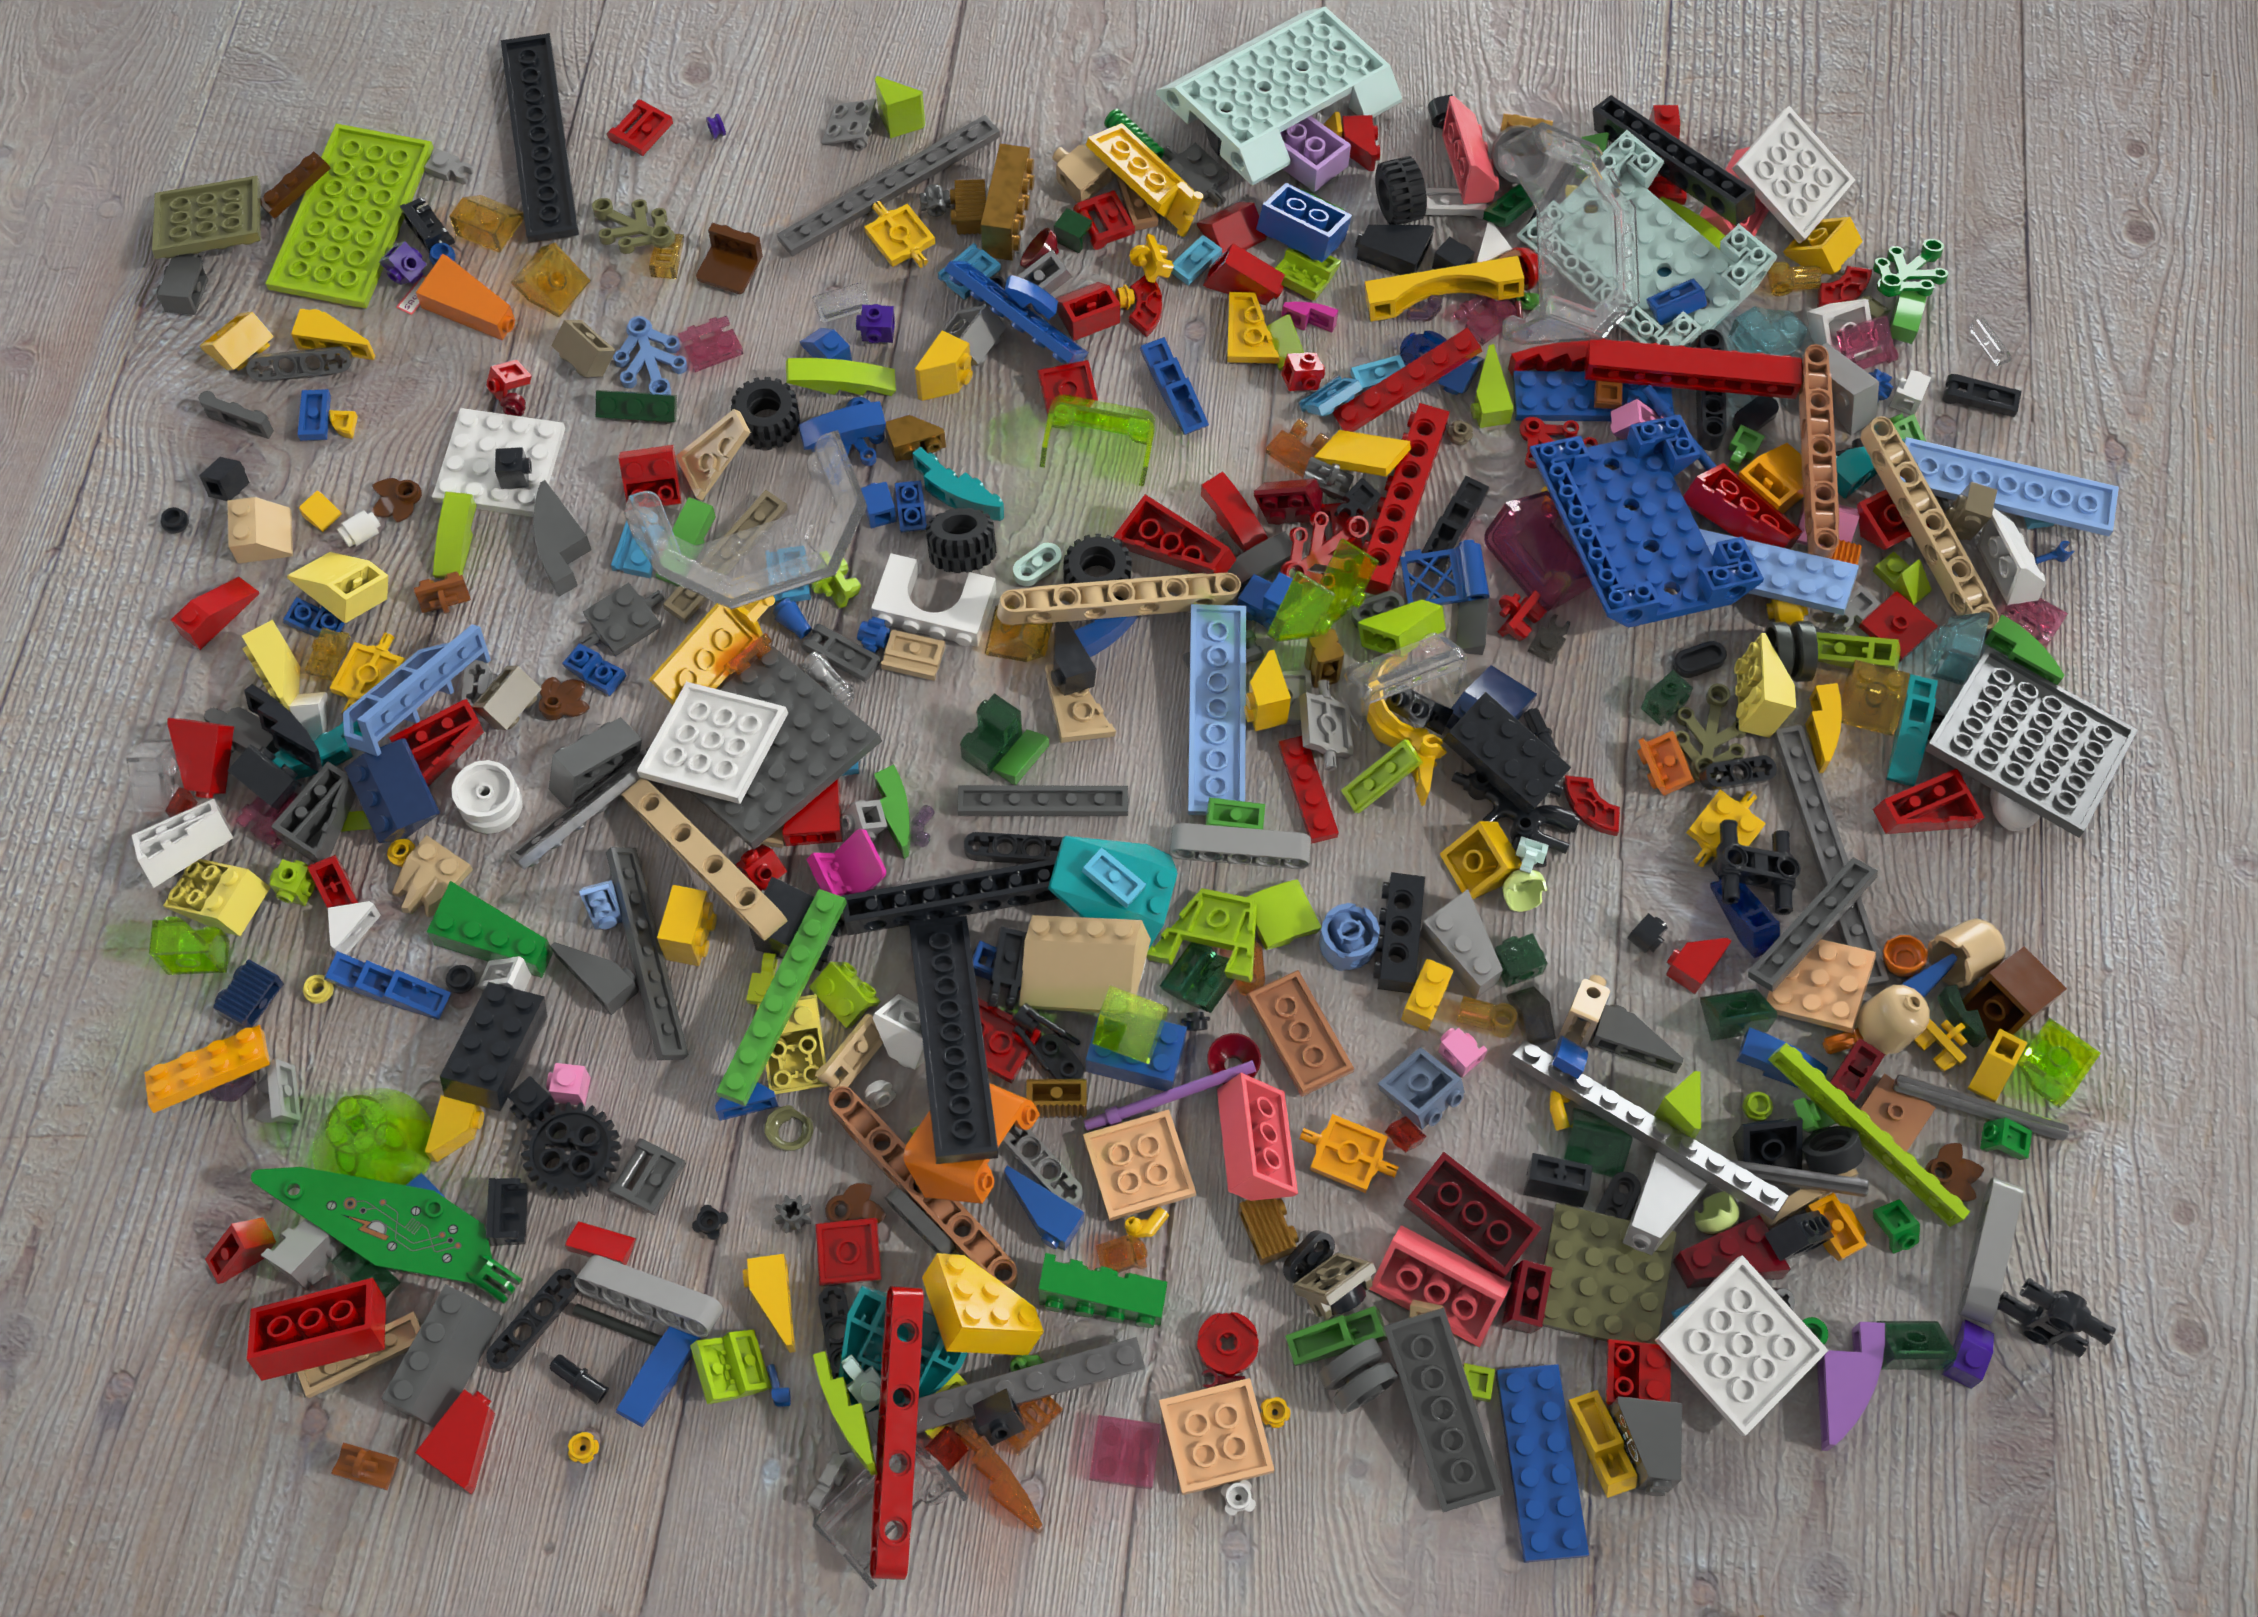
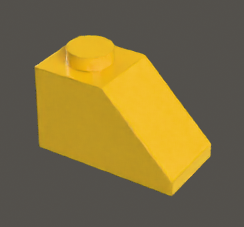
M444 1095L440 1096L425 1153L431 1161H440L475 1138L477 1129H481L484 1121V1112L481 1107L444 1097Z

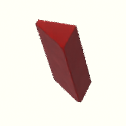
M578 1221L568 1237L565 1247L573 1253L587 1257L598 1255L627 1265L636 1238Z

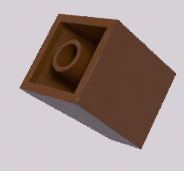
M2024 946L1990 971L1956 1006L1993 1041L1999 1029L2015 1036L2048 1008L2067 988Z

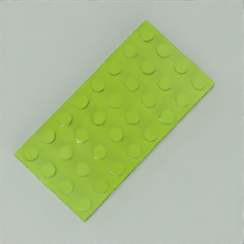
M336 123L321 156L331 169L305 192L265 283L268 290L367 309L384 268L379 261L393 247L404 221L400 205L412 202L425 171L424 166L430 159L434 149L432 141Z

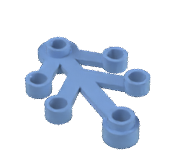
M633 317L626 327L628 338L620 350H617L613 356L615 365L619 368H625L630 364V352L639 343V352L628 369L620 375L622 386L625 388L635 387L637 384L636 376L644 363H646L651 378L649 384L650 393L671 395L670 383L667 379L661 377L656 360L672 366L673 372L677 374L686 372L688 369L686 359L683 356L669 354L677 353L680 350L679 338L654 330L651 322L645 317ZM649 340L663 344L667 352L652 347ZM670 343H676L674 346H669ZM620 357H625L624 360H618ZM678 363L683 364L682 366H675ZM626 378H632L630 381H625Z

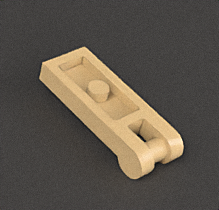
M866 1014L827 1063L817 1070L815 1076L822 1083L826 1082L829 1085L830 1092L839 1086L849 1087L883 1044L871 1014ZM838 1068L843 1072L839 1078L834 1074Z

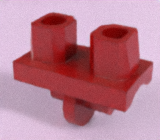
M1535 590L1529 597H1524L1520 603L1518 601L1521 599V596L1517 593H1514L1512 597L1503 595L1499 600V605L1502 608L1499 614L1503 618H1506L1508 614L1510 616L1497 632L1502 637L1510 634L1519 642L1525 639L1532 631V628L1522 619L1526 616L1535 624L1547 612L1537 601L1541 594Z

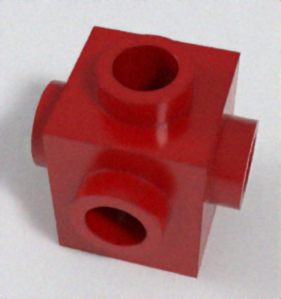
M1291 353L1286 356L1281 375L1289 391L1318 390L1321 379L1325 376V367L1320 362L1317 353Z
M761 844L756 849H750L741 856V860L735 864L760 891L766 890L771 877L778 879L787 872L773 849L764 844Z

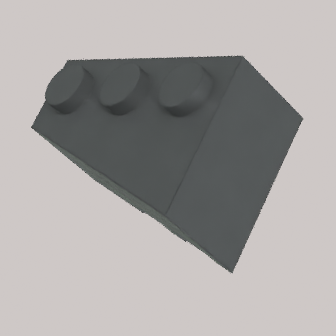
M620 717L613 722L603 724L600 729L589 735L581 736L573 744L559 748L552 755L549 790L566 808H569L580 796L596 787L595 785L607 775L610 776L638 754L641 750L642 738Z
M327 762L271 826L280 841L314 863L331 856L355 800L356 793L347 773Z

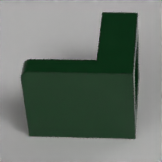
M1066 208L1054 224L1057 243L1080 253L1083 249V237L1092 226V220Z

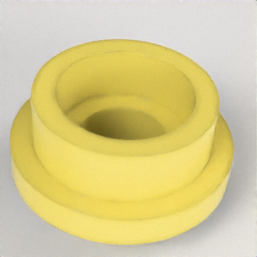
M313 975L306 980L303 986V994L309 1002L320 1004L326 1002L332 996L334 991L333 983L325 981L324 975ZM318 987H324L320 993L315 994V990Z

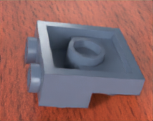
M1422 1047L1418 1048L1378 1083L1379 1090L1399 1105L1401 1113L1421 1129H1424L1428 1124L1430 1126L1436 1125L1442 1118V1112L1449 1106H1458L1462 1102L1465 1093L1462 1079Z

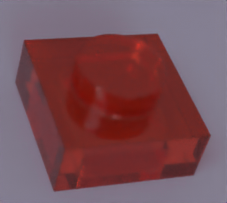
M178 787L165 812L171 818L196 807L198 802L189 790Z
M1406 1116L1391 1123L1385 1130V1133L1392 1139L1393 1143L1405 1153L1421 1145L1427 1137Z
M947 1425L924 1448L941 1470L946 1473L969 1451L953 1429Z

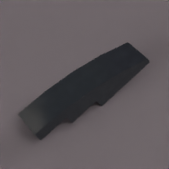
M1465 475L1458 491L1451 498L1444 514L1440 516L1421 553L1456 548L1471 525L1490 487ZM1450 558L1438 559L1433 567L1443 572ZM1416 562L1417 565H1419V566H1421V567H1423V568H1426V567H1424L1423 565H1421L1420 563Z
M253 684L247 687L244 693L248 709L259 716L262 729L272 734L275 748L319 772L322 769L319 750L302 724L275 698Z

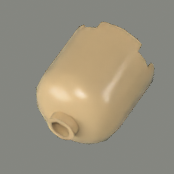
M1977 918L1964 921L1938 934L1928 943V955L1931 965L1948 955L1954 954L1957 956L1958 960L1955 965L1942 978L1949 986L1957 989L1974 983L2000 965L2004 960L2006 951L2003 937L1996 927L1988 921Z
M1892 985L1882 990L1860 1007L1854 1028L1859 1029L1865 1042L1886 1054L1885 1056L1896 1054L1923 1033L1929 1023L1930 1010L1926 1000L1915 989L1905 985Z

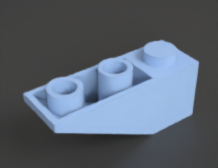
M612 880L583 887L579 891L595 929H610L623 922Z

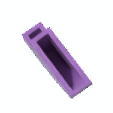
M1859 1322L1852 1329L1853 1352L1828 1350L1817 1362L1822 1451H1829L1845 1437L1857 1423L1871 1399L1883 1362L1885 1323Z

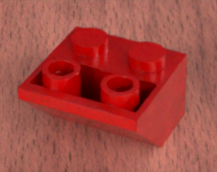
M1096 282L1055 298L1058 301L1057 313L1073 341L1120 323L1121 305L1110 285Z
M674 445L620 452L618 459L628 511L682 504Z
M1608 1339L1606 1403L1612 1405L1618 1397L1670 1402L1671 1358L1660 1345Z

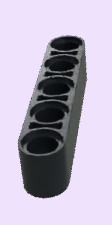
M1708 329L1701 334L1697 348L1724 350L1723 335L1717 330ZM1696 390L1697 442L1704 450L1714 451L1719 448L1727 428L1726 393Z

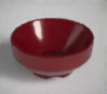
M1050 228L1041 230L1029 243L1021 257V267L1027 269L1050 250H1053L1058 255L1057 237Z
M1229 1033L1222 1035L1209 1048L1207 1064L1211 1074L1226 1070L1224 1064L1229 1058H1236L1242 1064L1253 1060L1256 1072L1248 1074L1252 1078H1255L1260 1069V1050L1251 1038L1243 1034Z

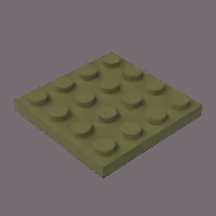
M258 175L155 193L152 252L155 259L173 258L177 255L188 253L198 254L206 250L225 249L229 246L240 244L250 245L261 241V184Z
M1556 1203L1543 1264L1553 1267L1543 1326L1605 1342L1608 1339L1657 1344L1655 1339L1659 1335L1677 1232L1672 1231L1651 1256L1623 1243L1630 1223L1629 1220Z

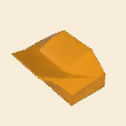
M1831 1193L1806 1207V1213L1819 1210L1820 1214H1823L1830 1222L1834 1238L1825 1242L1823 1246L1837 1261H1841L1867 1246L1864 1240L1866 1231L1850 1206L1841 1203L1835 1193Z

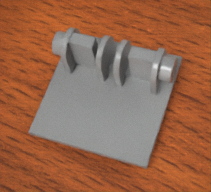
M877 99L834 105L821 144L852 141L855 149L863 150V148H866L868 136L871 135L874 120L878 115L875 108Z

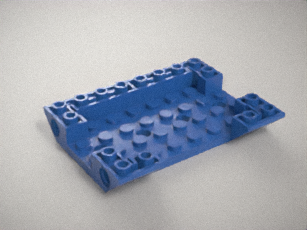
M1681 415L1630 425L1627 439L1586 447L1581 436L1530 446V452L1608 618L1628 628L1732 605L1763 583L1764 578L1743 537L1717 542L1712 556L1682 496L1674 476L1700 458L1701 454ZM1605 465H1613L1617 469L1611 470L1605 467ZM1632 505L1637 510L1631 511L1625 508L1624 506ZM1651 546L1654 547L1657 551L1650 552L1649 550L1644 549V547ZM1664 589H1674L1678 594L1671 595L1665 592Z

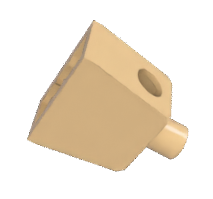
M1078 145L1070 153L1059 147L1053 154L1052 159L1057 162L1056 179L1077 203L1092 198L1114 179V172L1084 145Z
M1591 975L1589 980H1582L1558 1039L1562 1035L1586 1049L1610 994V990L1605 987L1607 982L1603 977ZM1578 1017H1580V1018H1582V1019H1584V1020H1587V1021H1581V1020L1578 1019Z

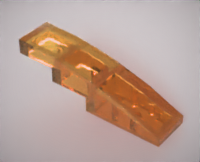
M961 1421L954 1430L955 1437L976 1452L971 1459V1463L976 1470L993 1482L988 1489L989 1496L1040 1535L1043 1531V1524L1017 1478L992 1447L965 1422Z

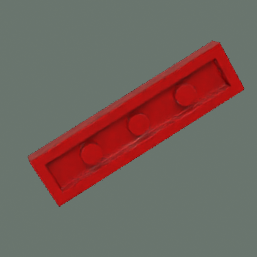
M1302 736L1279 741L1278 747L1307 834L1311 837V844L1337 838L1339 832L1311 749L1303 747Z

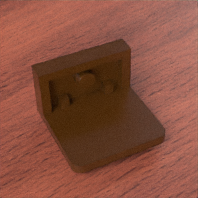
M712 222L708 229L711 248L696 274L697 280L729 292L742 294L763 257L760 237L749 232L744 233L732 229L727 225H719Z

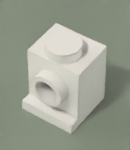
M1911 370L1907 379L1901 378L1889 406L1910 415L1915 414L1931 377Z

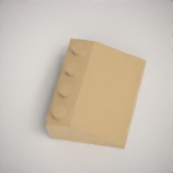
M1032 915L1024 945L1020 1007L1027 1003L1033 1009L1131 1015L1151 941L1142 920Z

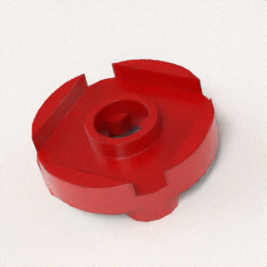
M1217 1313L1210 1316L1202 1324L1198 1333L1197 1352L1201 1361L1208 1369L1224 1376H1234L1244 1372L1253 1364L1258 1353L1259 1340L1256 1328L1247 1317L1239 1313ZM1222 1337L1225 1339L1233 1337L1235 1339L1233 1343L1235 1349L1223 1350L1220 1339Z

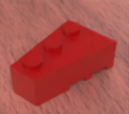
M466 698L390 736L389 739L391 743L399 739H406L429 787L484 731Z

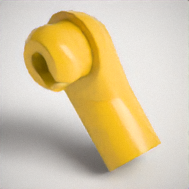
M1552 1090L1550 1092L1549 1110L1555 1130L1557 1131L1570 1127L1564 1103L1570 1102V1099Z
M1157 1207L1148 1219L1135 1218V1216L1126 1219L1124 1227L1127 1234L1133 1238L1152 1237L1167 1220L1169 1214L1161 1207Z

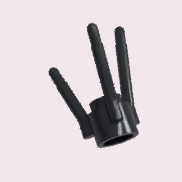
M1027 1003L1019 1009L1011 1020L1017 1025L1013 1032L1021 1037L1045 1071L1049 1070V1066L1025 1033L1026 1031L1032 1034L1041 1023L1075 1045L1081 1044L1080 1040L1041 1016Z

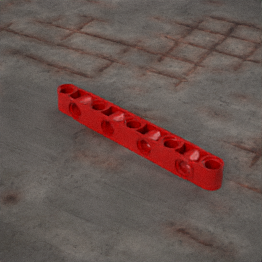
M890 1286L886 1297L876 1449V1468L878 1474L875 1475L870 1553V1575L872 1579L905 1580L908 1573L924 1294L921 1288ZM900 1325L906 1327L909 1332L906 1342L901 1341L897 1336V1329ZM896 1390H900L905 1396V1402L902 1407L897 1406L893 1401V1394ZM893 1455L899 1457L901 1461V1468L897 1473L893 1472L889 1467V1460ZM890 1521L897 1527V1535L892 1540L885 1534V1527Z

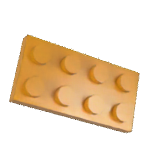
M260 1024L252 1028H244L233 1036L223 1040H215L204 1048L194 1052H186L175 1060L165 1064H157L144 1072L147 1100L151 1111L156 1113L270 1065L265 1034Z

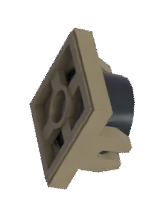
M1337 1252L1297 1281L1293 1288L1296 1295L1306 1298L1310 1308L1317 1317L1323 1316L1324 1320H1328L1332 1315L1348 1312L1364 1301L1366 1297L1365 1290L1373 1286L1371 1275L1376 1270L1372 1262Z

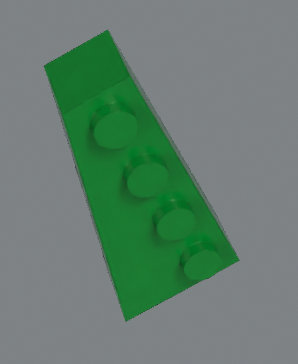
M452 881L449 882L427 930V934L435 946L487 962L519 956L524 959L531 975L540 978L543 977L553 955V951L546 938Z
M1045 1253L1038 1290L1039 1304L1044 1305L1046 1310L1052 1312H1062L1063 1309L1073 1310L1076 1315L1081 1317H1093V1314L1105 1316L1106 1320L1116 1323H1122L1124 1319L1136 1321V1325L1145 1328H1153L1154 1325L1161 1326L1168 1282L1133 1273H1126L1123 1278L1119 1277V1273L1112 1268L1101 1266L1090 1270L1087 1266L1083 1265V1261L1070 1259L1069 1262L1060 1263L1055 1261L1056 1255Z

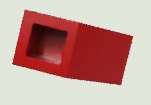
M1372 115L1342 116V139L1351 144L1349 157L1368 171H1374L1376 161H1380V145L1375 143L1378 140V126L1373 125Z

